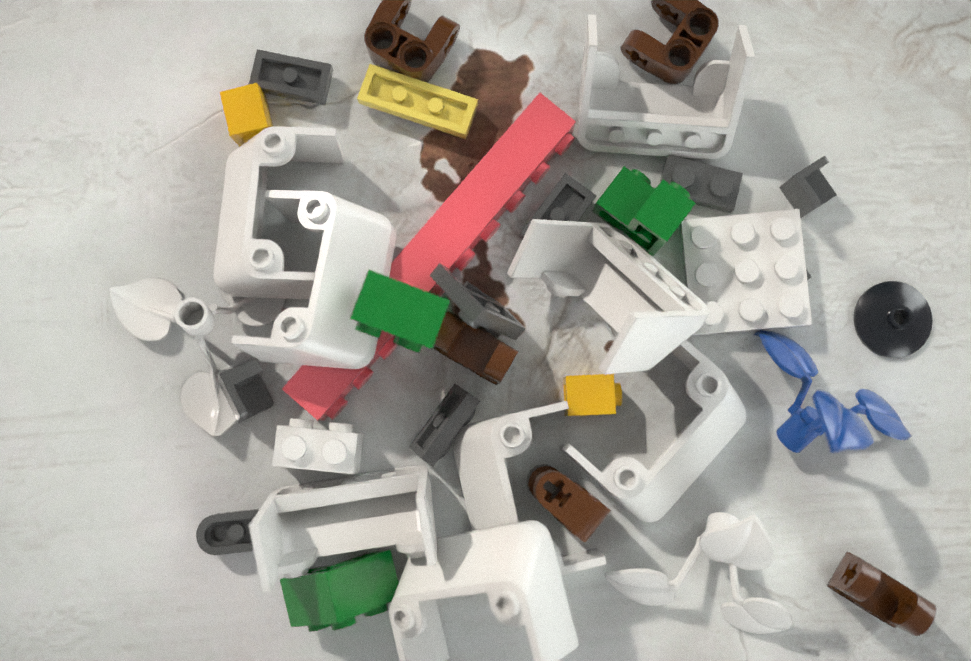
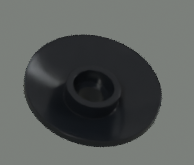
M886 281L870 287L861 295L854 310V327L859 339L870 351L883 357L899 358L913 354L926 343L932 329V313L927 300L917 289L903 282ZM896 311L901 312L903 316V323L901 325L894 320Z

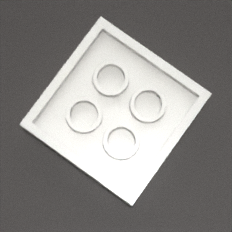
M799 209L682 221L680 232L686 287L710 309V314L702 327L691 336L813 325Z

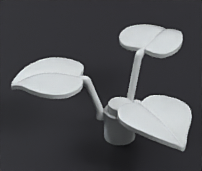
M146 278L127 285L110 288V299L117 318L125 329L136 338L151 342L162 340L169 334L171 322L177 323L188 335L195 338L208 365L209 373L198 372L187 379L180 394L182 408L191 421L204 429L212 437L220 436L229 430L237 422V419L218 383V376L220 373L231 368L217 372L215 362L207 347L204 336L213 330L215 314L230 315L236 311L238 319L247 326L256 327L270 324L283 311L286 299L232 297L220 289L222 298L230 306L219 307L213 303L207 307L198 298L191 297L182 300L177 287L170 281L162 278Z
M716 512L710 514L707 519L706 531L697 537L696 546L673 580L669 581L664 573L651 569L636 568L605 572L608 582L627 598L644 605H666L674 601L675 593L673 590H677L703 550L709 559L716 562L729 563L734 602H727L721 605V614L728 623L740 630L760 634L789 629L792 625V615L782 604L760 597L744 599L740 594L737 567L746 570H759L769 567L773 562L774 551L772 542L755 514L742 521L728 513Z

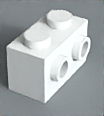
M290 418L289 425H277L272 466L344 474L360 472L364 433L353 432L352 424L330 422L329 430L313 428L314 420Z

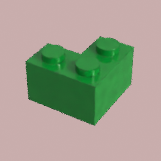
M624 166L598 199L592 212L609 225L623 231L648 254L654 256L670 239L696 203L690 199L689 192L675 182L669 184L662 179L655 189L650 185L651 181L645 174L636 169L630 171Z
M368 270L350 319L358 321L355 330L377 338L380 337L382 331L395 335L393 343L419 353L422 346L430 349L433 348L450 300Z
M390 549L365 553L333 565L312 567L308 569V573L300 577H284L280 579L290 626H308L309 632L318 631L330 626L332 630H340L356 624L355 617L364 613L365 617L387 611V603L392 602L399 584Z

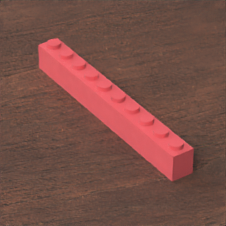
M539 93L393 260L389 277L441 296L444 293L443 289L430 276L433 270L440 263L453 273L456 268L462 271L471 262L476 254L472 249L481 239L487 242L496 233L501 225L497 220L506 210L510 213L515 211L526 196L522 191L531 181L535 184L541 181L551 166L547 163L555 153L561 156L575 140L572 134L576 121L542 93ZM385 331L381 332L377 341L375 355L371 362L363 368L343 369L302 365L282 390L316 420L325 421L327 417L333 420L347 405L348 401L344 398L355 386L359 390L371 378L374 371L370 368L377 359L381 357L385 360L396 349L398 345L393 343L395 335Z

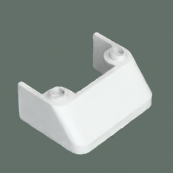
M588 14L580 81L577 127L579 143L585 149L595 152L666 157L671 155L680 158L708 160L724 156L730 150L755 59L747 26L738 25L730 61L712 60L704 63L695 74L693 86L619 81L620 69L617 59L609 53L597 52L596 15Z
M268 127L229 155L226 163L213 274L215 283L225 294L232 297L310 299L315 272L284 271L285 257L281 248L271 240L261 239L268 166H282L287 162L344 163L345 156L336 128Z
M266 190L264 198L292 224H302L311 232L323 233L308 308L292 307L281 312L274 322L271 338L233 335L231 344L262 362L343 369H360L365 367L375 355L378 338L355 330L358 321L350 319V315L368 270L389 277L397 237L395 227L386 216L326 192Z
M532 219L507 271L511 278H540L547 285L548 291L555 296L561 298L581 296L618 333L599 368L603 374L650 370L700 329L710 314V309L701 299L627 234L605 223Z
M687 339L671 353L691 370L686 378V392L701 410L649 469L645 468L634 458L618 457L612 460L600 472L572 445L565 444L561 448V451L634 517L644 522H655L661 519L739 431L746 420V408L724 372Z
M567 401L468 424L461 427L453 438L452 446L472 531L519 522L504 458L519 455L529 447L532 440L529 418L569 409ZM552 540L561 575L607 565L605 556L598 548L561 556L559 547Z
M413 465L319 480L276 489L270 493L249 525L262 593L272 590L279 575L284 574L285 578H296L305 575L309 571L308 568L315 563L318 557L396 545L397 551L406 553L408 558L426 556L427 566L436 565L437 535L428 467L424 465Z
M534 520L437 537L436 565L427 566L426 556L408 558L389 608V618L400 661L448 660L450 656L436 600L487 593L491 610L500 622L508 626L526 625L534 661H558L579 646L551 535L543 524Z

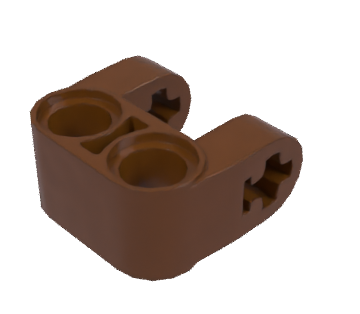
M382 0L364 34V41L371 61L376 66L428 83L453 47L460 31V24L442 15L437 19L423 41L400 28L410 9L411 0ZM382 40L392 42L386 49L380 50L375 48V45ZM414 58L425 60V63L419 68H412L407 65Z
M652 0L651 6L659 16L675 25L677 29L666 45L641 30H632L621 45L620 50L629 61L668 84H679L689 76L709 46L719 27V19L712 9L706 7L698 0ZM697 26L701 28L705 35L694 34L690 27ZM677 56L683 60L685 65H673L669 57Z
M450 311L445 313L433 345V349L495 385L501 383L519 352L480 328H472L459 316Z
M537 465L530 470L527 476L526 484L530 493L558 522L584 543L587 542L611 511L578 483H574L550 465ZM549 481L558 487L553 494L543 487L545 482Z
M847 551L826 585L893 628L898 627L914 636L924 634L936 617L937 609L934 603L862 558Z

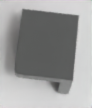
M826 156L793 175L779 187L793 209L800 210V219L837 195L820 171L822 167L829 163Z
M257 358L250 359L228 369L218 376V383L238 423L271 408L274 404L261 378L263 369Z

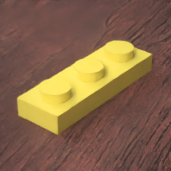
M369 64L357 97L358 103L463 139L467 137L478 106V99L373 64Z

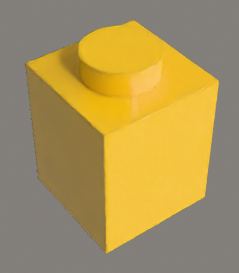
M258 83L220 92L229 135L239 147L262 130L273 127L267 97Z
M614 374L571 375L563 377L564 401H567L569 409L564 410L565 416L616 414V406L622 405L620 382L614 383Z

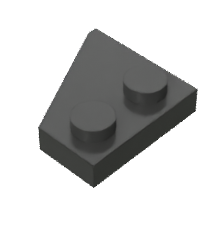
M439 263L430 274L432 279L461 309L458 313L459 317L472 328L477 329L479 326H482L494 337L498 338L500 335H504L513 340H517L526 329L501 303L486 295L468 281L462 285L444 265Z

